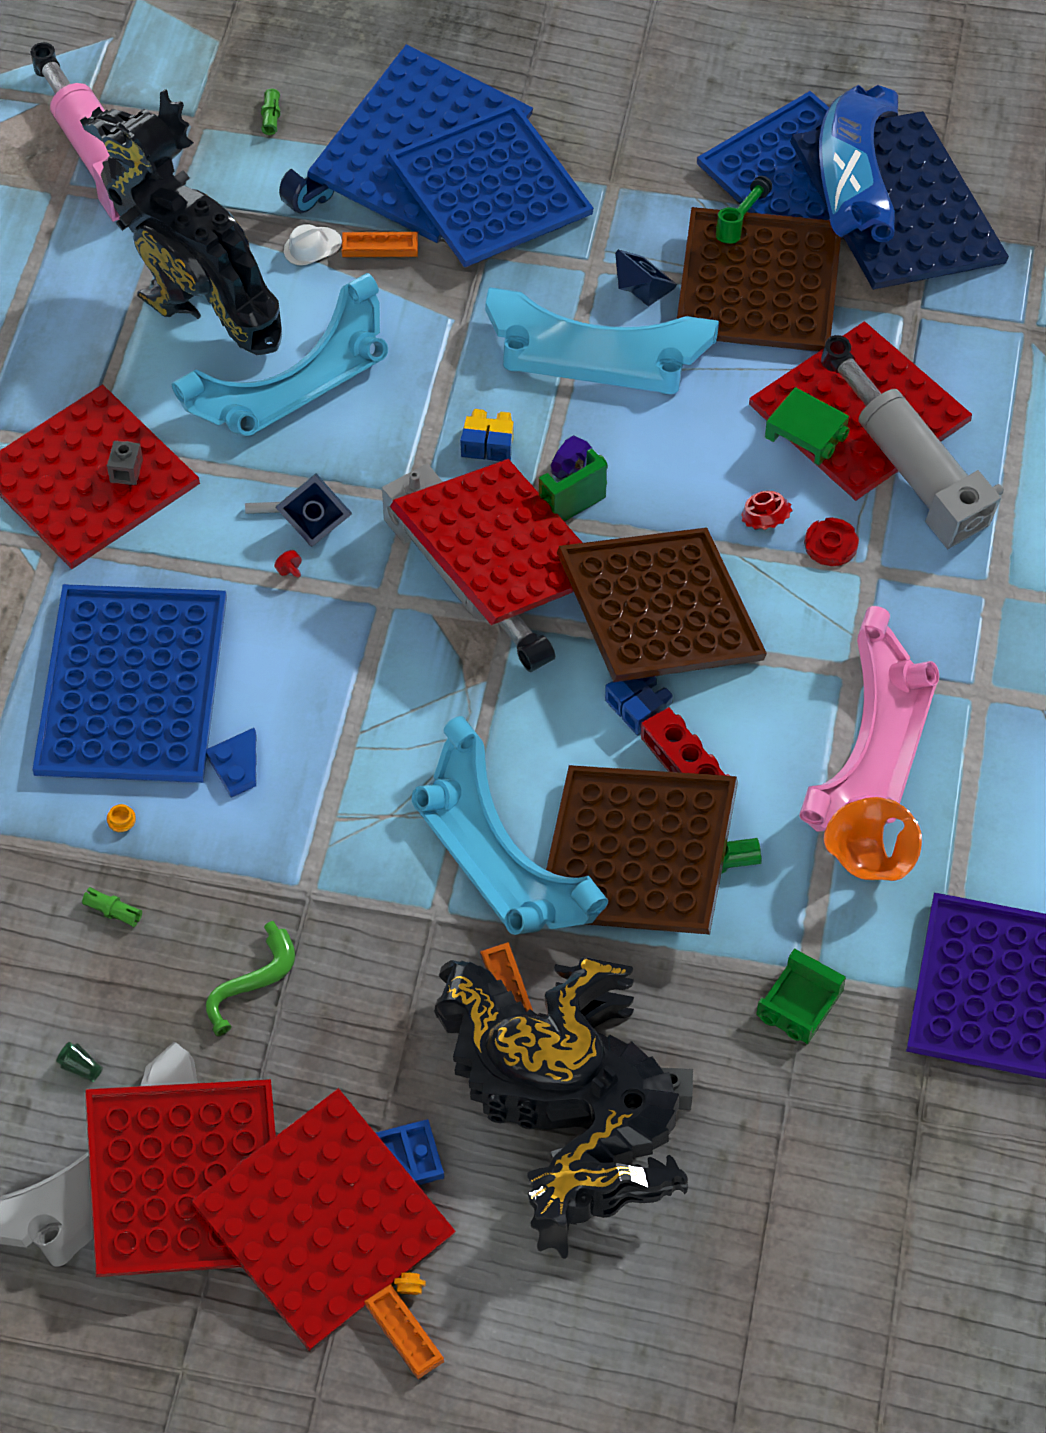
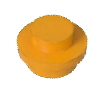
M124 804L113 806L107 814L108 826L116 832L128 831L136 822L134 811Z
M406 1272L401 1273V1278H395L394 1284L397 1285V1293L421 1295L422 1287L426 1286V1281L420 1279V1274Z

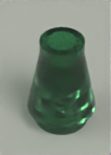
M68 1042L56 1059V1062L61 1065V1069L87 1078L92 1082L99 1077L103 1070V1067L78 1043Z

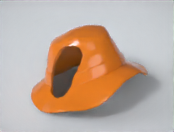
M870 797L851 802L835 812L826 827L824 844L828 852L835 856L842 866L857 878L896 881L905 877L918 861L922 847V834L916 819L904 806L891 799ZM896 818L901 820L905 827L897 836L892 856L888 857L883 843L884 826L888 819Z

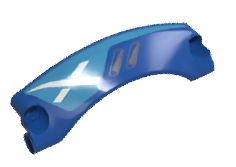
M857 85L837 97L828 108L822 122L819 138L822 184L830 215V223L834 232L839 237H843L857 228L863 231L872 226L871 235L878 242L890 241L894 236L895 210L878 167L874 148V126L878 117L882 119L898 116V94L894 90L880 85H876L868 91Z

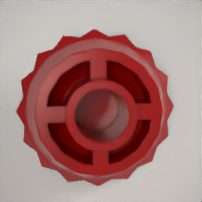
M758 492L746 501L741 514L742 522L746 523L747 527H753L755 530L759 528L763 530L769 527L775 528L778 524H784L785 519L790 518V513L793 511L790 507L791 503L787 502V499L778 492Z

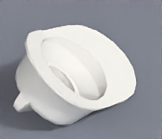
M303 224L296 227L290 234V239L284 245V255L292 264L308 265L337 253L341 248L342 239L340 234L331 228Z

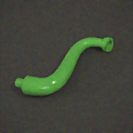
M270 921L264 926L269 935L266 943L273 954V960L258 970L222 983L208 996L206 1012L214 1025L212 1030L216 1036L226 1034L232 1027L229 1021L224 1020L219 1012V1004L224 999L280 981L291 970L295 961L294 945L287 930L278 929L274 921Z

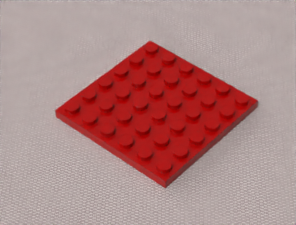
M864 321L843 335L851 344L850 352L855 357V362L882 394L891 389L899 390L940 441H943L971 421V412L868 323ZM822 349L749 398V405L765 420H768L796 387L849 416L848 428H850L847 438L844 442L839 441L830 459L827 460L825 458L818 467L856 501L897 473L898 470L859 423V416L866 405L840 373L829 371L823 367L821 363ZM791 442L814 463L815 455L812 452Z
M103 384L0 450V497L71 569L200 484L199 477ZM114 441H130L140 444L143 462L136 485L110 482L107 463Z
M509 459L396 498L390 505L394 513L491 625L574 592L557 555L559 546L583 542L558 514H554L551 511L549 503L539 496L538 491Z
M271 1079L86 1089L85 1106L96 1277L241 1267L191 1202L276 1136Z
M339 1088L191 1202L308 1351L365 1307V1300L390 1284L392 1285L395 1278H401V1273L411 1270L456 1232Z

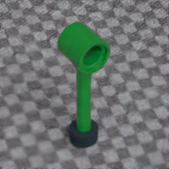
M757 176L750 185L751 192L737 209L727 207L718 212L716 238L723 243H736L741 239L743 217L758 198H765L772 190L770 179L765 176Z

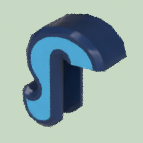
M289 169L284 174L279 188L281 201L299 214L309 211L317 202L320 204L327 202L334 194V191L329 189L326 184L321 185L310 179V177L303 178L293 169Z

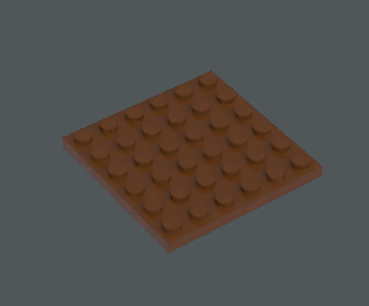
M691 207L677 319L689 316L719 321L716 340L719 342L810 351L824 349L826 340L831 337L841 244V237L834 232L830 220L747 212L743 217L741 239L736 243H723L716 238L717 219L720 210Z
M707 527L559 546L557 555L613 682L764 661L767 652Z
M569 765L546 870L556 875L571 878L590 876L608 899L606 908L597 916L593 923L585 925L710 935L738 786L737 776Z

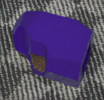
M574 435L566 439L552 460L551 473L557 478H566L586 466L587 451L592 448L590 444Z

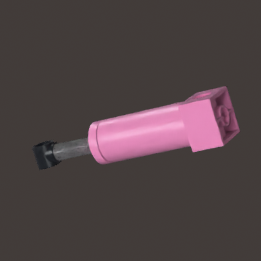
M47 42L37 43L31 48L30 53L35 74L45 77L55 92L50 103V111L94 178L100 203L113 222L119 220L120 216L114 207L113 201L109 199L101 178L102 162L110 155L104 143L85 131L80 122L85 116L90 118L92 111L98 107L103 112L105 110L90 87L82 83L70 84L56 59L54 46Z

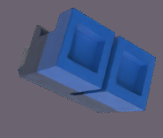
M655 676L619 682L611 681L605 685V701L620 717L622 716V720L637 736L641 734L642 722L665 710L673 702V695L667 688L663 687L655 693L651 689L657 685Z

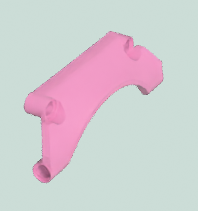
M879 606L867 608L857 639L864 683L863 715L857 742L841 771L826 783L808 787L799 813L801 820L808 823L817 832L825 831L828 822L835 812L851 802L864 798L881 797L894 800L900 804L934 691L939 682V670L933 661L914 664L910 660V656L888 627L890 620L889 612ZM896 818L888 819L886 824L895 822Z

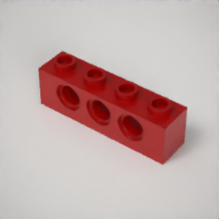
M670 707L641 723V739L668 772L730 776L729 774H724L719 768L717 759L705 751L699 737L696 734L692 735L686 728L683 718L679 714L676 715Z

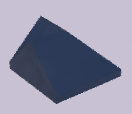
M619 249L616 251L618 288L620 290L633 293L649 307L676 288L677 284L644 256Z
M317 473L275 507L311 547L352 515V512Z

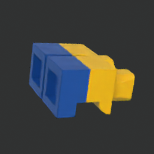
M474 409L471 416H466L460 440L461 457L484 460L487 443V460L503 461L509 459L511 461L512 442L514 439V421L511 419V413L500 412L497 413L496 419L487 418L486 411Z

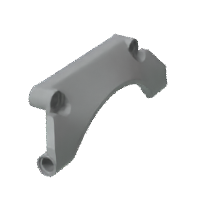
M173 1042L145 1067L140 1086L198 1083L194 1059L188 1051L183 1049L178 1043ZM88 1152L55 1175L25 1189L0 1196V1244L26 1248L33 1242L34 1245L42 1250L50 1264L57 1267L69 1262L93 1238Z

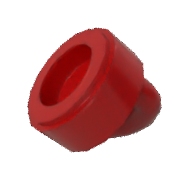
M289 550L277 558L274 567L281 576L291 573L296 578L301 577V572L298 570L302 559L295 550Z

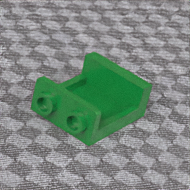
M795 387L766 421L765 438L772 442L779 435L812 452L815 455L814 463L820 466L825 458L827 460L830 459L839 441L844 442L850 431V428H848L849 416Z
M591 448L587 451L586 466L558 483L548 473L540 476L539 496L549 503L551 511L554 514H558L564 522L606 498L608 464L602 455H598Z
M794 948L788 957L786 968L765 999L761 998L758 1002L756 1016L760 1017L765 1024L776 1026L785 1031L790 1038L809 1044L844 991L846 976Z

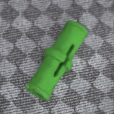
M267 89L264 93V105L261 108V115L263 117L261 130L266 135H274L277 132V119L280 117L281 111L279 108L280 93L276 89Z
M91 887L84 893L82 904L104 913V917L109 919L116 918L132 927L137 926V922L141 919V909L121 902L117 896L113 895L110 897Z

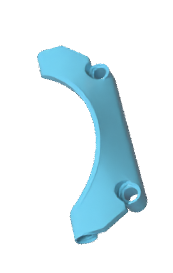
M366 273L341 288L335 311L325 333L315 347L288 370L263 380L229 382L213 378L195 369L172 382V389L184 410L215 425H221L226 422L232 432L250 436L383 360L388 354V345L385 340L376 338V335L380 333V303L376 296L379 289L375 279L369 273ZM373 343L375 346V351L371 355L370 346ZM245 417L247 422L246 426L242 429L240 421Z
M491 287L488 289L485 311L497 336L505 338L503 366L507 370L643 389L664 394H674L679 391L683 364L691 365L713 343L716 344L719 321L689 316L661 324L641 327H608L587 324L550 312L533 302L522 292Z
M463 716L450 720L444 728V734L448 739L444 743L433 776L435 782L433 785L418 786L413 790L412 804L414 808L421 814L511 934L519 935L538 932L545 923L551 930L593 923L597 916L606 908L608 899L590 876L571 878L553 874L532 862L521 852L506 832L495 809L487 779L485 748L482 739Z

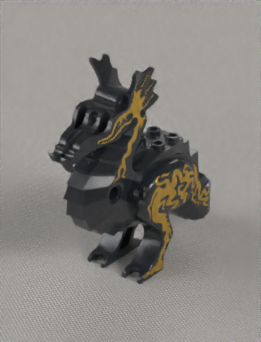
M164 89L160 92L158 116L151 114L146 109L141 110L137 115H132L116 109L103 112L98 107L92 111L90 118L86 116L82 118L80 122L84 130L101 140L110 155L102 162L101 178L109 199L113 201L114 207L120 216L116 224L122 231L129 227L132 233H134L135 248L154 276V279L151 281L154 285L153 288L139 290L137 296L164 317H171L175 313H188L197 319L201 317V314L188 300L193 296H205L209 304L212 305L216 316H219L222 326H225L228 335L238 344L239 348H243L255 355L276 352L282 339L279 301L267 288L258 264L250 251L249 241L243 229L231 213L216 200L199 190L184 186L186 181L190 179L184 170L175 176L173 175L175 171L172 159L182 149L188 148L194 143L186 134L189 123L184 121L181 116L184 106L183 102H172L169 99L167 89Z
M580 958L579 965L574 967L555 964V972L560 977L567 979L565 983L556 982L555 987L545 993L547 1014L539 1013L537 1015L531 1009L526 1011L521 1001L516 1003L512 991H507L502 980L497 981L487 968L484 969L472 962L450 960L440 969L439 977L446 983L442 996L437 999L434 1012L447 1033H459L453 1054V1061L456 1062L454 1071L457 1076L469 1078V1088H471L470 1100L483 1103V1113L487 1114L488 1119L495 1123L509 1121L525 1129L571 1127L587 1129V1131L570 1141L563 1148L551 1151L549 1167L535 1169L527 1173V1178L533 1187L528 1194L530 1205L534 1208L531 1228L539 1232L538 1251L541 1252L548 1248H554L563 1259H566L569 1254L568 1230L570 1224L584 1223L592 1215L602 1218L611 1217L627 1203H654L660 1201L663 1196H671L676 1190H680L684 1194L687 1193L688 1177L682 1169H679L671 1155H667L666 1165L652 1157H648V1168H644L639 1164H635V1166L625 1165L632 1163L633 1158L652 1155L654 1149L669 1142V1134L676 1126V1113L679 1108V1094L674 1092L670 1073H664L653 1056L648 1057L632 1041L627 1044L612 1035L607 1037L600 1034L594 1029L611 1018H628L633 1014L634 1009L628 1007L633 1003L634 997L608 992L615 989L626 990L632 987L634 979L625 978L633 972L632 966L591 958Z

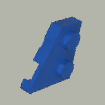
M251 728L207 749V758L231 798L256 786L257 735L255 728Z
M428 1119L376 1132L378 1137L418 1185L444 1179V1171Z

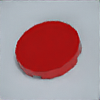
M833 517L825 518V521L819 522L818 520L813 522L807 529L804 541L806 552L811 559L827 566H839L851 561L857 553L859 538L855 533L854 527L843 519Z

